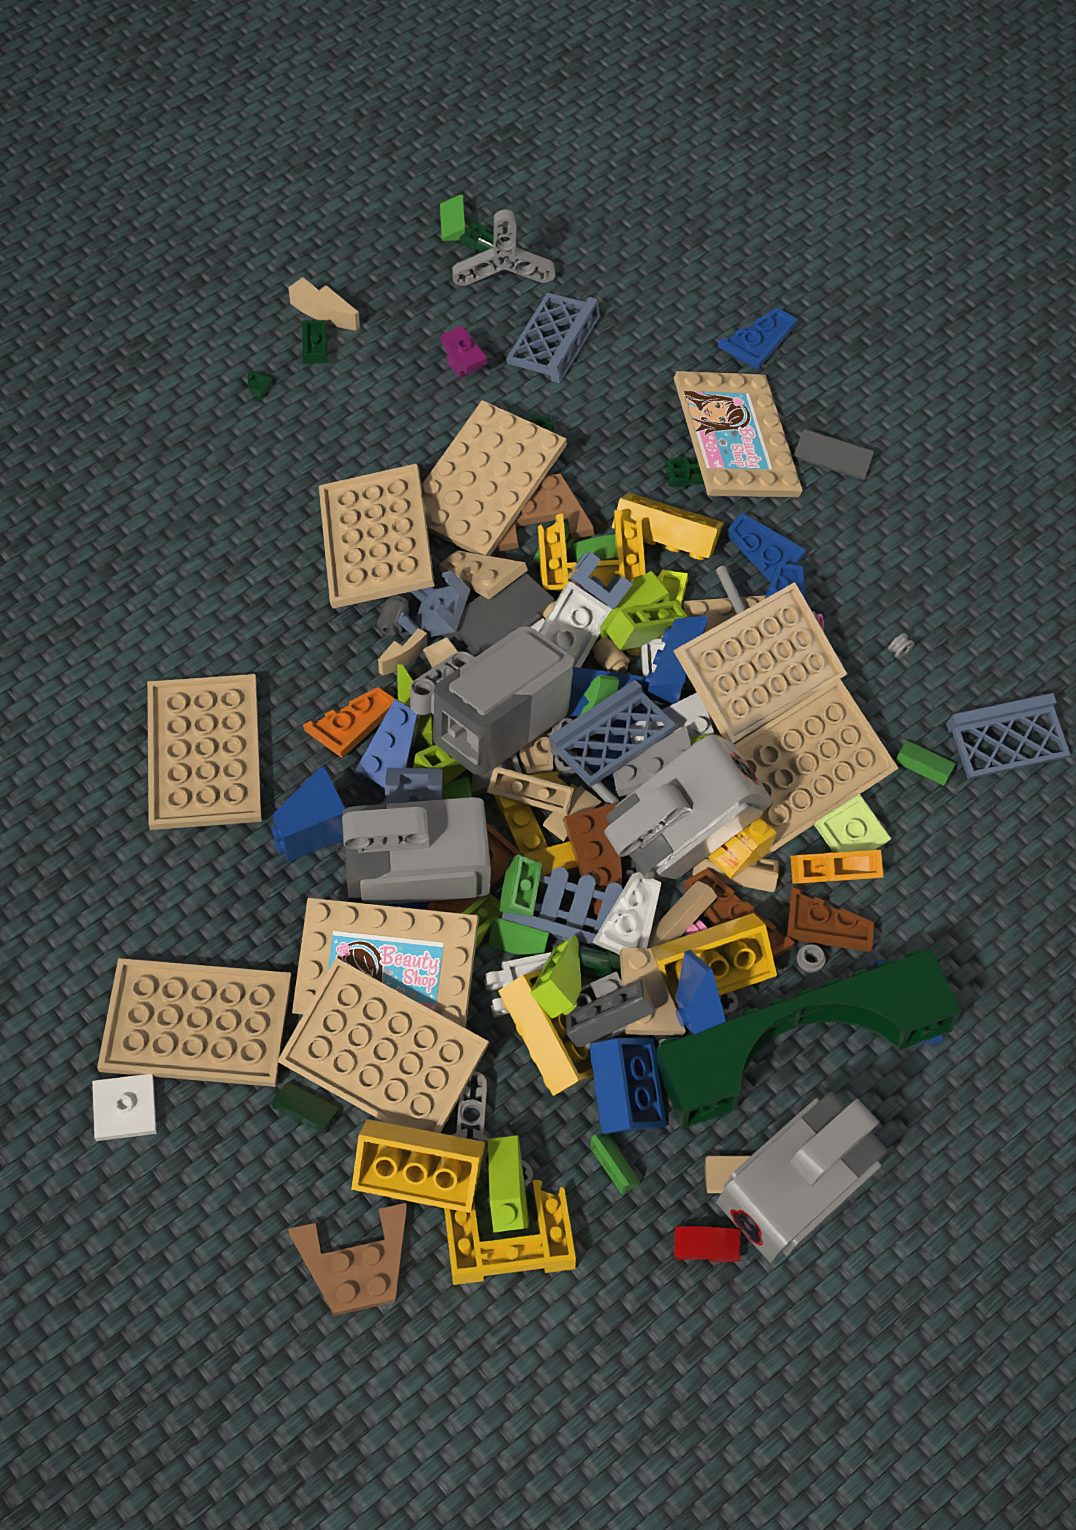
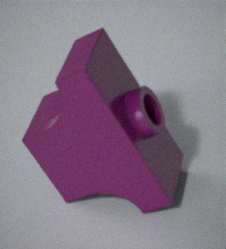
M462 326L441 335V343L447 354V363L460 379L487 364V357Z

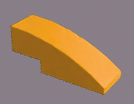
M881 850L790 856L792 884L883 878Z

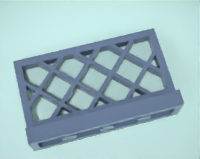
M546 293L507 356V364L548 374L551 376V381L561 383L600 317L598 299L589 297L586 302ZM550 302L560 305L551 310L547 309ZM580 309L579 313L573 315L568 313L569 310ZM560 313L565 314V318L556 321L552 318V316ZM546 318L549 319L550 323L538 327V321ZM570 324V329L559 332L557 327ZM554 329L556 334L543 337V332ZM538 334L539 340L531 343L527 342L529 337ZM560 341L559 346L549 349L547 344ZM544 346L545 351L533 354L532 349ZM526 351L530 355L523 359L516 358L518 354ZM547 357L550 358V362L548 363V365L539 364L537 362L538 360Z
M633 680L551 734L549 740L552 754L557 759L561 757L589 787H592L677 728L676 724L642 692V686L636 680ZM642 703L648 708L647 714L632 713L633 709ZM617 719L627 720L626 728L611 727V723ZM631 720L646 721L645 729L630 728ZM650 721L662 722L665 725L660 730H649ZM605 734L604 742H589L590 737L593 735ZM610 734L625 735L624 744L608 743ZM629 736H644V740L640 744H628ZM574 748H584L583 757L570 756L567 752ZM588 749H602V758L587 757ZM607 750L622 751V756L617 759L606 758ZM585 765L601 766L598 772L590 776L585 771Z
M1051 693L953 714L946 725L949 733H953L967 779L1068 758L1070 752L1054 709V705L1057 703L1054 694ZM1048 715L1051 723L1049 730L1035 724L1039 716ZM1020 721L1028 726L1024 736L1010 729L1013 722ZM994 726L1003 731L999 741L985 734L988 727ZM1031 729L1045 736L1040 746L1027 739ZM970 732L979 737L974 747L963 741L961 733ZM1007 734L1020 741L1015 751L1002 744ZM1048 738L1058 743L1060 752L1051 753L1043 748ZM981 740L995 747L990 757L977 750ZM1023 744L1037 751L1034 758L1027 759L1019 754ZM998 749L1012 756L1008 764H1001L993 759ZM973 754L987 762L983 769L973 771L970 762Z

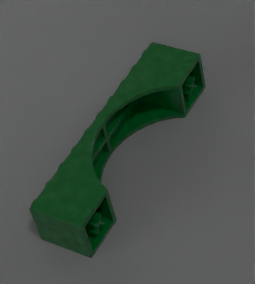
M929 949L923 952L915 950L908 953L904 959L884 961L876 969L870 971L861 969L853 973L851 978L842 981L839 978L827 982L823 988L817 990L813 988L805 989L798 993L795 998L789 1000L780 998L772 1002L770 1007L761 1010L759 1008H752L744 1012L742 1017L733 1020L730 1017L725 1018L726 1022L699 1033L693 1034L690 1031L688 1036L680 1039L676 1037L668 1038L657 1047L656 1061L658 1073L681 1130L737 1110L741 1080L750 1062L771 1040L793 1028L823 1022L849 1024L866 1029L882 1037L900 1051L952 1032L961 1009L932 950Z

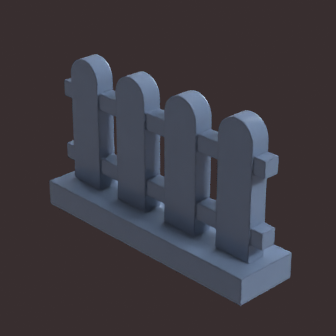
M557 867L552 871L551 877L540 875L539 883L546 884L548 887L542 905L535 903L534 911L540 912L539 917H528L503 912L501 919L549 932V937L563 941L575 934L580 946L585 945L587 948L605 952L606 948L592 943L623 889L618 883H610L605 893L595 890V879L590 875L582 876L579 879L578 885L568 882L567 870L563 867ZM565 890L575 893L570 912L559 910ZM592 898L602 900L597 920L586 918ZM556 918L567 920L566 925L556 923ZM584 925L594 928L593 933L583 931Z

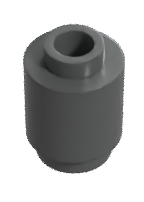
M393 595L385 601L377 622V626L381 629L382 633L394 636L402 632L403 627L398 623L400 613L404 612L407 615L409 613V603L405 598Z

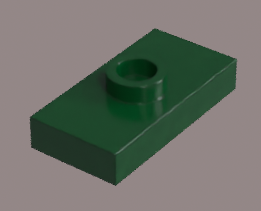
M302 320L303 364L328 363L327 320Z

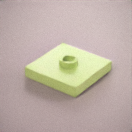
M860 794L814 823V826L833 853L876 850L891 840Z

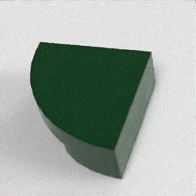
M250 369L248 373L249 390L254 397L262 401L273 384L272 377Z

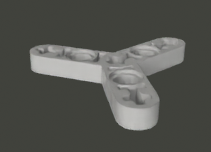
M500 210L494 215L493 248L454 265L452 268L454 283L466 286L504 269L541 283H548L555 278V265L546 258L516 248L515 214L510 210ZM504 221H507V227H503ZM502 237L510 238L508 241H500L499 239ZM521 262H530L529 265H519ZM481 263L489 264L487 267L478 266Z
M474 1071L459 1098L457 1132L452 1136L467 1138V1129L473 1130V1140L485 1142L481 1170L489 1174V1165L485 1160L488 1155L489 1138L484 1135L487 1081L484 1075ZM473 1080L477 1081L478 1086H482L476 1089V1100H470V1087H468ZM468 1108H476L480 1113V1117L474 1122H469L463 1117L464 1111ZM522 1160V1169L525 1171L524 1178L526 1180L524 1185L526 1190L532 1183L533 1171L531 1166Z

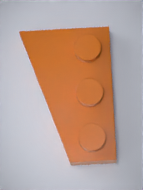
M377 687L349 701L348 706L336 712L331 710L325 713L324 718L314 723L309 721L303 724L304 731L343 758L383 721L395 698Z

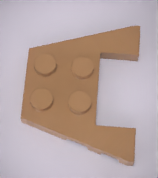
M561 473L544 477L495 548L496 552L519 548L516 527L556 520L555 516L558 514H563L564 519H569L572 539L594 535L593 525Z
M406 1203L379 1209L384 1240L321 1254L315 1223L288 1229L292 1242L299 1251L301 1258L313 1276L334 1316L396 1302L407 1214Z

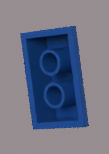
M709 617L679 618L674 620L672 628L666 627L661 641L665 643L663 650H657L653 664L657 665L655 672L649 671L644 684L645 687H648L647 697L649 699L669 706L679 702L688 676L673 650L702 635Z
M615 1038L589 1044L602 1134L667 1127L653 1038Z

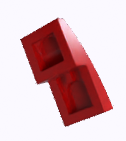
M700 1226L675 1227L674 1257L677 1260L708 1259L711 1263L740 1262L741 1231L739 1229Z

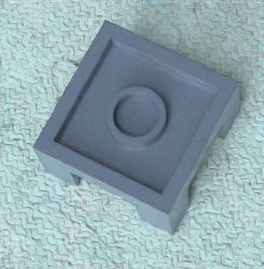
M585 551L566 577L574 583L582 585L581 587L587 593L614 610L633 584L624 577L615 576L607 588L603 589L605 584L595 576H592L591 579L589 578V575L599 564L600 559L592 552L588 553Z
M452 571L442 573L445 581L450 585L448 587L439 589L429 587L411 591L422 602L416 620L414 622L404 612L400 613L398 623L411 635L418 628L427 633V638L457 631L470 588Z
M387 767L385 780L387 804L442 800L443 769Z

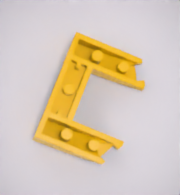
M619 510L614 511L616 560L600 561L589 575L590 579L592 576H595L605 584L604 588H607L615 576L624 577L632 582L637 576L646 574L641 519L638 518L636 524L621 519L623 512ZM563 514L556 515L557 523L545 530L542 525L538 526L541 587L547 593L562 592L568 582L576 584L566 577L577 562L567 563Z
M558 771L529 775L574 788V791L577 789V786L574 784L568 786L559 778L560 773ZM494 795L516 848L524 857L543 863L541 875L551 877L552 871L557 867L565 868L568 876L579 873L570 841L551 847L547 846L532 812V808L536 806Z
M533 1180L539 1229L538 1235L480 1242L475 1203H473L471 1213L444 1208L453 1285L484 1281V1276L542 1268H544L545 1273L575 1269L576 1256L565 1189L560 1187L557 1196L541 1191L542 1181Z

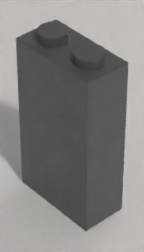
M525 572L491 599L480 595L464 607L457 631L449 633L455 643H460L467 653L476 657L517 628L531 627L542 618L545 620L546 618L543 616V613L548 605L554 602V598Z

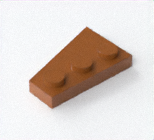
M791 887L786 937L788 936L791 940L871 952L874 922L843 908L840 910L825 905L824 900L817 897L814 899L800 894L801 890Z

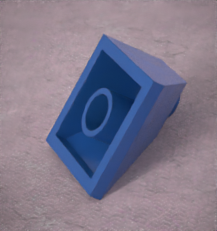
M691 950L685 951L676 994L679 1009L675 1012L682 1027L685 1026L693 1034L724 1023L726 1020L712 969Z

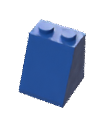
M325 767L319 768L273 814L275 824L271 826L275 838L273 841L279 855L284 853L288 862L343 840L342 812L345 810V807Z

